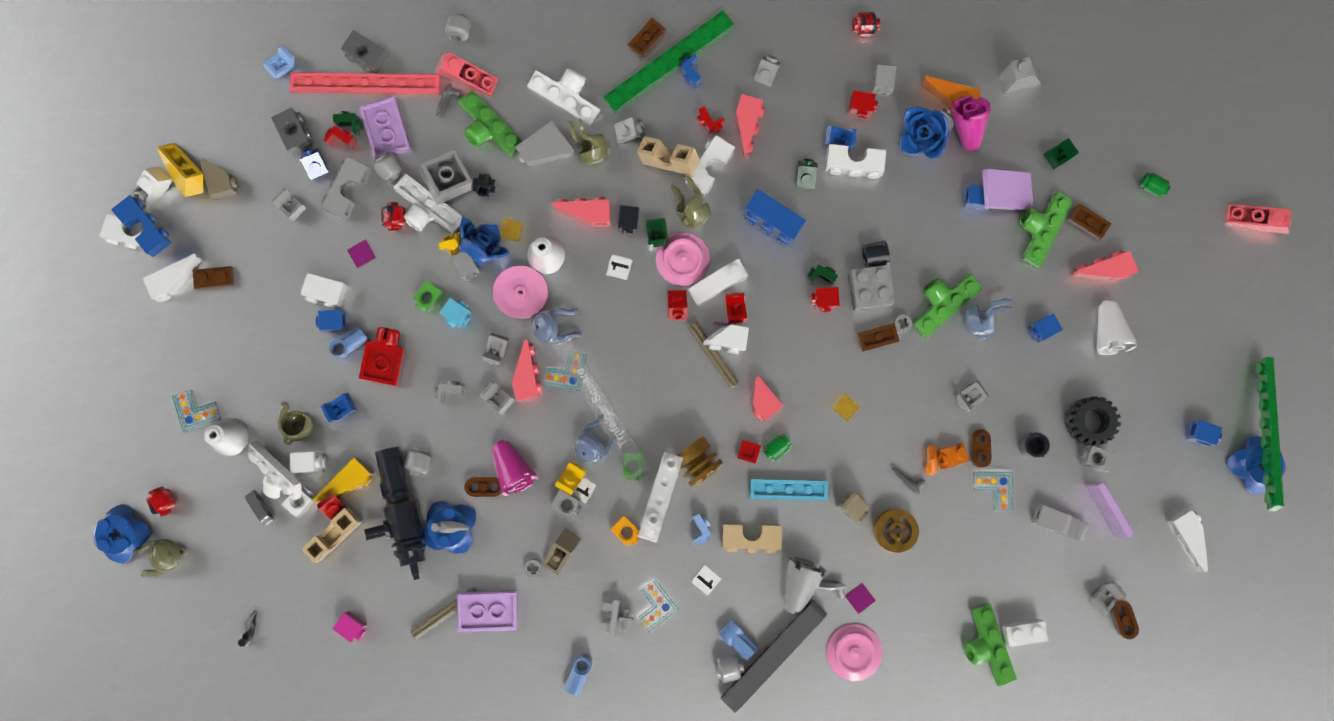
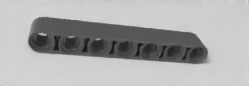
M811 600L803 611L797 614L741 674V678L736 680L724 692L720 699L736 713L823 621L827 613L814 600Z

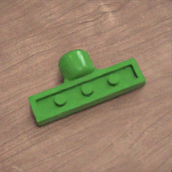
M473 90L458 101V104L474 120L473 123L465 128L464 133L470 144L480 147L487 140L492 139L509 157L517 151L515 147L523 141Z
M1055 192L1045 213L1036 208H1029L1023 213L1020 218V225L1032 235V239L1022 257L1023 260L1036 268H1041L1073 203L1072 200L1060 192Z
M967 274L951 289L947 287L942 279L932 280L923 289V293L930 301L931 306L913 322V325L924 338H927L983 288L972 274Z
M985 604L972 609L971 613L979 636L966 643L964 651L967 659L972 664L988 661L997 686H1002L1016 680L1017 678L991 604Z

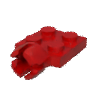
M378 327L374 341H366L358 379L398 386L405 349L398 345L400 336L398 330Z

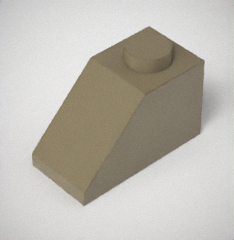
M200 159L209 196L214 199H220L237 194L236 187H238V182L235 176L205 159Z
M848 492L837 505L854 522L862 521L868 514L866 511L869 508L868 505L855 492Z
M565 528L552 546L542 565L558 575L581 541V538Z

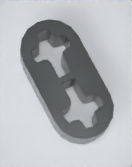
M253 490L245 495L247 503L264 526L274 520L272 513L257 491Z

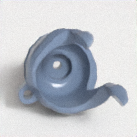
M1004 298L993 301L986 311H981L978 305L969 307L965 312V324L971 334L980 335L981 340L987 339V334L995 330V313L1013 309L1010 306L995 308V305L1013 302V300Z
M558 307L539 312L534 317L532 323L534 335L543 342L548 343L565 342L572 337H581L583 334L577 331L557 336L558 328L555 317L556 314L574 315L579 310L575 308L567 310Z
M604 414L599 415L596 421L587 424L576 439L575 451L580 459L585 462H595L604 458L614 448L617 437H621V435L616 436L614 433L609 444L604 448L598 438L588 433L603 422Z

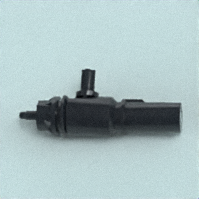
M392 447L375 452V457L381 479L382 499L386 500V505L383 508L386 520H383V525L364 529L366 541L386 536L387 540L394 538L395 543L391 545V548L396 547V551H393V553L399 559L400 567L409 565L413 579L418 580L420 577L417 562L426 560L424 554L426 543L422 544L421 542L425 537L421 536L424 533L417 503L410 496L412 489L409 490L400 448Z

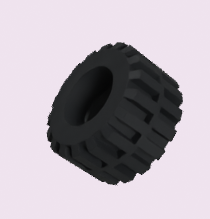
M1098 396L1078 400L1074 405L1070 406L1069 409L1071 411L1066 414L1069 419L1065 420V424H1069V428L1066 429L1068 432H1072L1070 436L1073 439H1077L1076 442L1084 443V445L1088 446L1108 443L1109 440L1115 438L1113 435L1119 432L1116 428L1121 426V422H1118V418H1121V416L1116 414L1118 409L1116 406H1111L1113 403L1110 400L1105 401L1106 398L1104 397L1098 398ZM1089 410L1095 411L1101 419L1100 428L1095 433L1090 431L1085 424V416Z

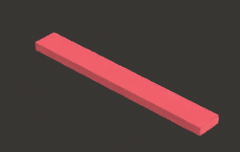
M290 72L289 90L290 92L440 94L441 75Z

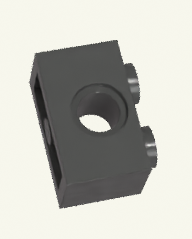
M355 30L351 32L341 47L346 59L353 63L357 61L361 64L360 67L367 72L372 70L378 73L389 56L383 47ZM368 51L365 56H360L361 52Z
M291 107L271 117L286 150L291 155L313 146L310 141L312 135L307 128H304L302 123L305 121L300 112H296ZM297 127L296 133L290 134L291 129Z

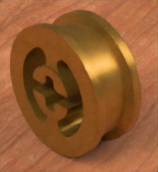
M892 509L883 512L877 518L874 524V536L877 543L885 550L901 553L915 545L919 536V527L916 519L910 513L904 510ZM900 518L907 522L909 536L905 542L901 543V539L906 535L905 532H898L897 536L895 533H887L893 539V543L890 544L886 541L883 535V526L887 520L892 519V522L887 526L889 530L895 529V526L899 529H906L899 522Z

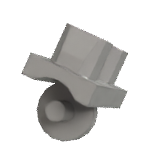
M618 599L604 602V612L612 614L611 620L605 619L602 621L601 630L608 632L609 636L622 635V629H627L628 622H634V618L629 617L630 610L625 609L626 600Z

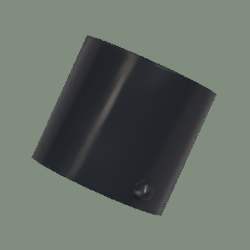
M885 240L862 245V258L866 268L890 264V252Z
M1029 432L1021 437L1018 447L1022 455L1027 458H1044V455L1050 449V443L1044 434Z

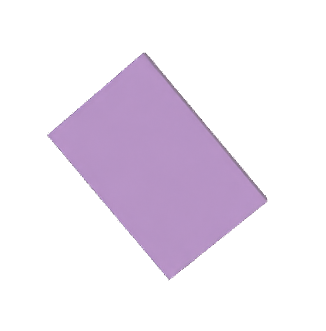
M395 96L359 107L374 159L384 152L398 155L412 150Z
M995 169L982 170L985 208L1021 211L1033 208L1031 173Z
M1104 482L1087 484V490L1114 536L1123 538L1133 536L1132 528Z
M517 590L457 593L458 632L517 630Z

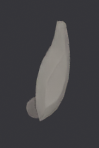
M442 521L432 524L431 529L432 531L453 533L459 530H469V526L453 521Z
M828 580L821 581L817 588L836 590L838 598L841 599L846 596L844 588L847 585L839 581Z

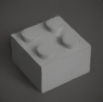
M455 149L420 164V174L437 205L471 191L472 180Z
M890 265L854 269L848 273L854 311L892 306L895 303Z

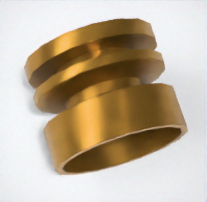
M704 436L676 455L683 458L680 469L686 466L689 469L683 477L686 478L690 474L694 476L688 482L690 486L707 479L723 463L721 459L712 463L711 459L717 455L716 452L708 456L705 452L711 445Z

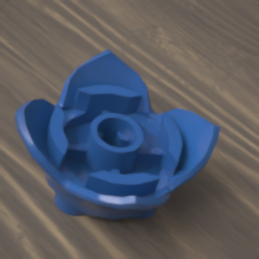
M923 107L906 109L903 119L907 129L900 138V150L910 155L924 153L930 159L939 158L946 147L947 137L949 136V124L944 113L939 110H928ZM927 129L929 130V135L925 134Z
M464 216L460 221L461 238L458 246L460 251L467 253L479 265L510 254L507 248L500 247L501 245H499L501 239L497 225L481 224L474 228L475 225Z
M1260 436L1250 438L1246 443V448L1234 452L1226 462L1234 475L1245 479L1246 489L1254 495L1266 492L1263 483L1264 466L1263 468L1259 467L1263 456ZM1280 452L1283 477L1286 470V464L1282 456V453Z
M445 501L434 502L427 512V525L424 529L426 545L433 550L445 549L455 554L467 552L472 544L470 531L476 522L475 509L462 504L452 506ZM442 521H453L469 526V530L442 533L432 531L431 526Z
M121 504L110 509L104 518L98 521L93 529L92 538L96 547L103 551L110 560L124 564L132 558L133 550L144 545L153 532L145 522L133 518L131 508ZM116 531L120 532V536L117 538L115 537Z

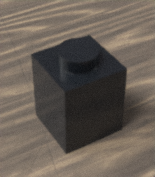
M620 205L618 231L622 232L623 235L637 233L639 207Z

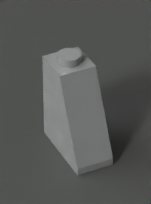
M1030 57L1012 61L999 76L1004 94L1041 84L1037 67Z
M550 121L515 147L518 152L515 154L521 163L525 162L528 167L575 156L574 149L553 121Z

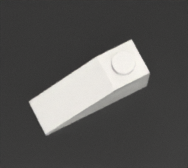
M197 254L190 255L143 277L142 279L151 299L160 302L169 300L171 295L176 294L192 275L193 270H196L203 261L202 257Z
M737 259L695 284L688 291L698 306L746 280L748 274L740 260Z
M1185 509L1167 520L1166 523L1196 571L1206 573L1208 571L1204 527L1200 522L1201 517L1196 511Z

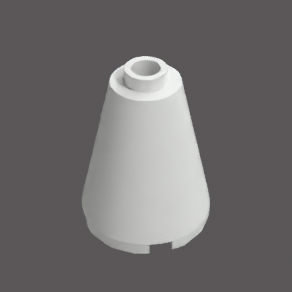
M544 236L537 238L530 244L527 251V259L530 266L537 272L552 274L562 266L565 259V251L557 239Z
M1114 300L1103 301L1102 305L1098 307L1097 351L1099 354L1112 355L1117 354V351L1122 349L1124 352H1127L1137 347V341L1119 304L1114 302Z
M224 418L209 426L205 430L204 438L217 453L224 456H233L239 454L248 444L249 433L247 427L240 420Z

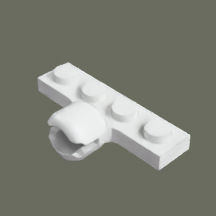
M567 69L559 82L536 70L527 85L530 89L577 118H581L582 121L589 125L593 124L601 110L581 97L580 91L586 82V78L575 70Z
M407 174L393 187L397 193L412 203V207L404 215V218L413 229L422 231L430 221L437 222L451 234H455L460 228V221L463 216L445 203L437 205L431 193Z
M257 441L250 443L249 459L265 474L263 479V492L265 495L273 499L279 498L281 491L283 495H289L294 501L301 498V482Z

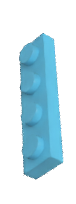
M750 479V499L828 501V481Z

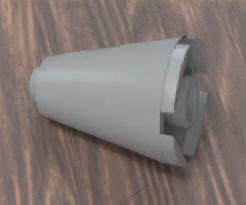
M799 557L789 558L783 604L786 607V611L792 614L803 611L826 575V570L822 566H819L818 569L812 561Z

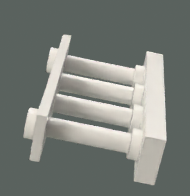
M664 452L638 537L657 543L683 460L682 457Z

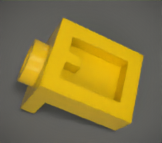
M461 232L444 236L438 243L440 250L448 249L451 255L461 252L458 248Z
M570 461L563 474L557 480L555 487L571 496L580 485L586 469Z

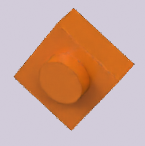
M964 442L937 451V460L941 469L954 467L970 461Z

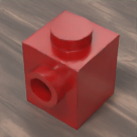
M853 90L848 114L857 115L856 117L862 119L871 117L873 111H877L878 100H875L876 94Z
M839 287L815 288L811 294V305H814L815 310H820L821 313L837 309L840 306Z

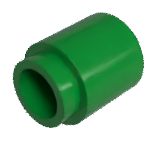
M1148 172L1143 176L1139 186L1143 187V190L1158 198L1162 195L1166 196L1171 188L1168 180L1155 173L1150 174Z
M783 433L764 446L766 450L763 452L770 461L772 459L777 461L790 450L793 444Z

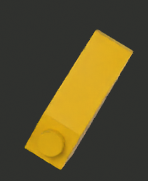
M171 143L157 147L161 159L181 193L185 197L203 193V173L178 145Z
M354 457L313 498V501L320 502L331 492L335 496H339L359 489L362 486L365 488L373 480L371 477L374 473L359 458Z

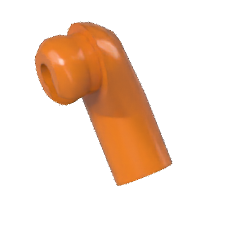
M934 445L927 446V465L924 467L927 475L936 474L938 471L937 448Z

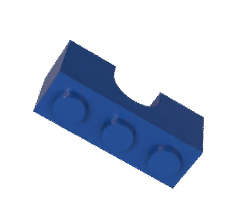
M129 195L111 210L121 223L129 228L137 223H142V233L135 240L146 254L155 257L172 243L168 238L170 235L163 227L160 228L156 223L158 219L151 212L148 213L145 207L147 206L139 197L136 199Z

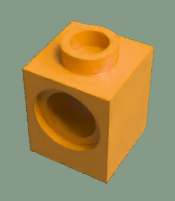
M625 515L610 529L626 546L629 544L633 546L640 539L638 537L640 530ZM626 526L630 527L633 531L632 536L628 538L622 535V529Z

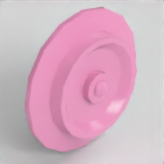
M681 232L670 235L668 237L669 240L664 243V246L657 249L656 264L659 273L666 281L673 285L684 287L697 283L705 276L709 269L710 255L708 247L702 239L694 234Z
M513 266L504 270L496 278L493 286V299L498 309L505 315L516 319L529 318L538 314L545 306L548 298V287L543 276L535 269L527 266Z
M859 624L845 625L837 629L830 637L826 649L827 661L832 670L841 678L850 681L864 680L873 675L879 668L883 656L882 645L877 635L868 627Z

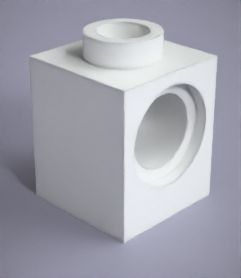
M306 486L304 488L301 487V496L304 498V503L300 506L297 500L294 501L289 496L282 506L295 517H302L314 503V492Z

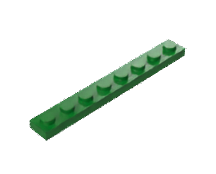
M722 10L603 96V99L612 111L616 113L681 66L685 58L688 56L691 58L694 54L696 55L732 29L734 23Z
M1265 357L1256 365V374H1258L1257 391L1259 392L1258 409L1261 415L1259 427L1262 430L1260 444L1263 447V483L1266 490L1264 502L1267 505V511L1275 512L1284 507L1274 357Z

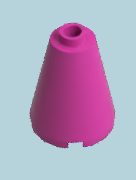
M972 96L962 97L956 100L951 108L961 146L967 151H975L982 143L991 110L989 101L983 97H979V100L972 99Z
M504 440L496 442L491 451L503 496H510L508 492L514 491L515 494L534 484L533 479H538L536 473L510 442Z

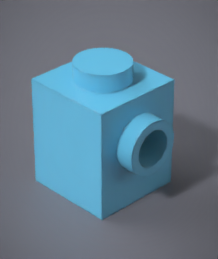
M449 298L439 314L446 318L445 323L453 328L455 326L459 328L466 326L471 319V312L468 310L469 306L461 300L457 303Z

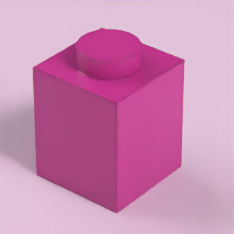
M350 611L343 613L332 629L352 643L356 639L359 641L366 633L364 628L367 624Z

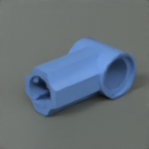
M358 326L340 339L333 340L330 343L329 350L336 358L344 359L349 353L366 343V341H369L361 327ZM343 345V352L337 354L335 351L336 347Z
M733 620L718 633L729 646L732 645L746 660L758 649Z
M582 654L576 658L563 689L567 693L580 695L592 667L590 656ZM585 661L588 664V668L581 669L578 666V662Z

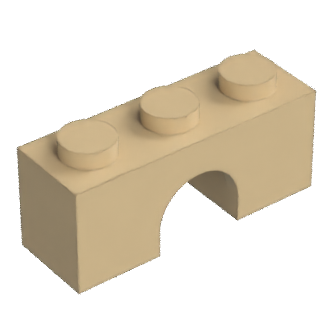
M644 136L637 150L644 165L689 176L694 175L701 161L693 147L677 144L673 151L665 147L661 140Z
M344 508L330 521L331 524L322 533L314 536L301 550L314 564L320 563L363 521L351 508Z
M722 524V548H726V552H738V549H745L747 553H757V549H765V553H777V550H781L782 526L761 525L759 537L755 540H747L743 535V525Z

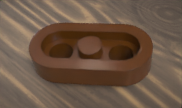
M984 429L975 430L970 435L971 462L978 468L987 467L992 460L991 436ZM980 435L984 437L983 442H980L978 439ZM981 454L985 456L983 462L979 460Z
M472 477L464 485L465 492L472 497H496L502 494L498 478ZM474 483L478 484L476 491L472 489ZM494 483L498 486L496 491L491 489V485Z
M1119 600L1110 610L1117 632L1125 639H1134L1139 633V626L1132 606L1127 601ZM1121 606L1123 611L1118 613V607ZM1126 625L1129 626V630L1127 632L1124 631V627Z

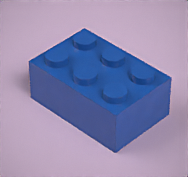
M759 189L756 190L743 213L744 220L753 226L756 224L764 234L768 236L773 235L777 238L776 241L783 246H791L806 222L804 218Z

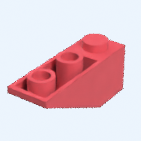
M450 52L442 54L435 72L452 81L491 96L498 81V78Z
M741 94L735 118L743 157L746 158L748 153H752L755 142H751L753 135L757 136L760 127L757 124L758 117H763L765 107L762 106L763 100Z
M595 197L594 200L587 201L586 198H577L575 201L558 199L556 202H552L554 210L589 226H611L610 202L605 197Z
M1229 204L1226 223L1265 232L1289 234L1292 212L1291 209Z
M1120 250L1111 254L1112 258L1107 260L1105 257L1094 260V264L1088 266L1086 263L1076 267L1077 271L1071 275L1073 277L1115 282L1139 271L1131 251L1123 253Z
M524 340L512 380L515 400L517 402L540 398V393L543 392L541 381H537L536 374H539L537 362H533L532 355H535L534 345L530 344L528 340Z

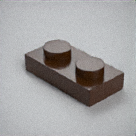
M651 18L629 42L628 48L642 59L666 33V29L654 18Z
M1080 203L1076 205L1067 219L1098 240L1103 238L1112 224Z
M225 266L193 270L194 289L234 286L233 267Z
M895 323L857 333L862 352L900 341Z

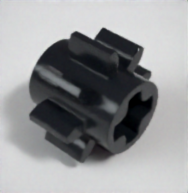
M479 173L478 178H473L472 184L474 186L472 191H476L479 197H489L490 192H495L496 186L494 185L496 180L492 179L489 174Z

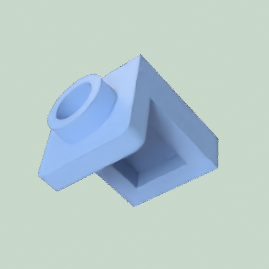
M280 46L278 54L264 61L263 67L276 80L293 70L294 56L289 50Z
M697 514L692 518L702 534L692 541L694 544L698 542L701 545L709 540L708 536L711 533L707 527L710 526V523L705 515L701 517L700 514Z

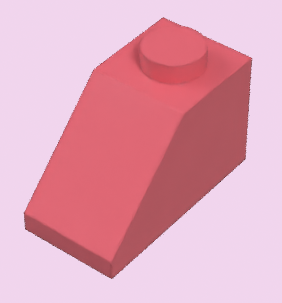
M758 376L754 380L752 402L754 411L752 412L759 421L761 419L766 421L783 407V404Z

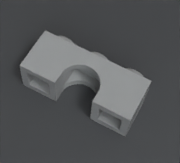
M346 157L345 161H342L339 166L337 177L331 181V189L328 195L326 194L322 199L321 208L347 221L355 204L345 198V190L352 184L364 187L371 173L369 167Z

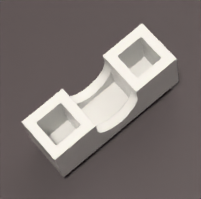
M717 135L713 140H708L704 147L706 149L705 153L699 155L701 161L694 175L689 176L700 189L703 198H705L715 181V178L707 173L706 167L711 163H717L725 167L735 150L733 145ZM686 180V182H685V187H687V188L690 189L691 191L695 192V191L688 185L687 180Z
M829 144L825 171H830L829 173L834 175L848 173L852 177L867 175V178L878 179L884 173L886 150L867 148L864 153V160L854 162L848 156V146Z
M105 215L100 237L106 239L108 244L118 246V243L125 244V248L136 250L137 247L141 248L135 238L142 233L143 225L137 235L131 236L130 228L123 225L117 217Z

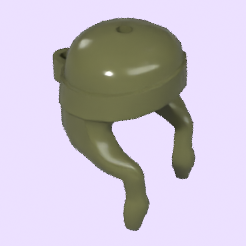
M581 118L578 119V130L581 137H576L574 126L571 120L568 121V129L572 139L583 147L582 151L578 153L581 162L591 165L603 161L607 157V149L611 147L610 141H606L602 134L586 136Z
M686 176L687 183L695 191V194L685 207V199L677 187L671 185L672 191L680 200L675 208V213L684 226L698 228L710 218L711 210L708 203H702L700 189L695 185L693 179Z
M282 402L280 405L283 408L279 413L277 423L278 429L284 436L283 442L286 445H291L293 441L297 442L308 438L314 429V423L309 414L301 411L288 412V403Z
M169 539L151 540L135 550L137 553H142L150 548L149 559L155 570H143L141 572L142 577L147 575L159 576L173 570L178 565L180 557L185 554L184 548H179L175 542Z

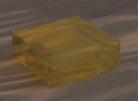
M504 219L500 238L520 242L523 223Z
M844 395L832 410L848 422L860 407L847 395Z

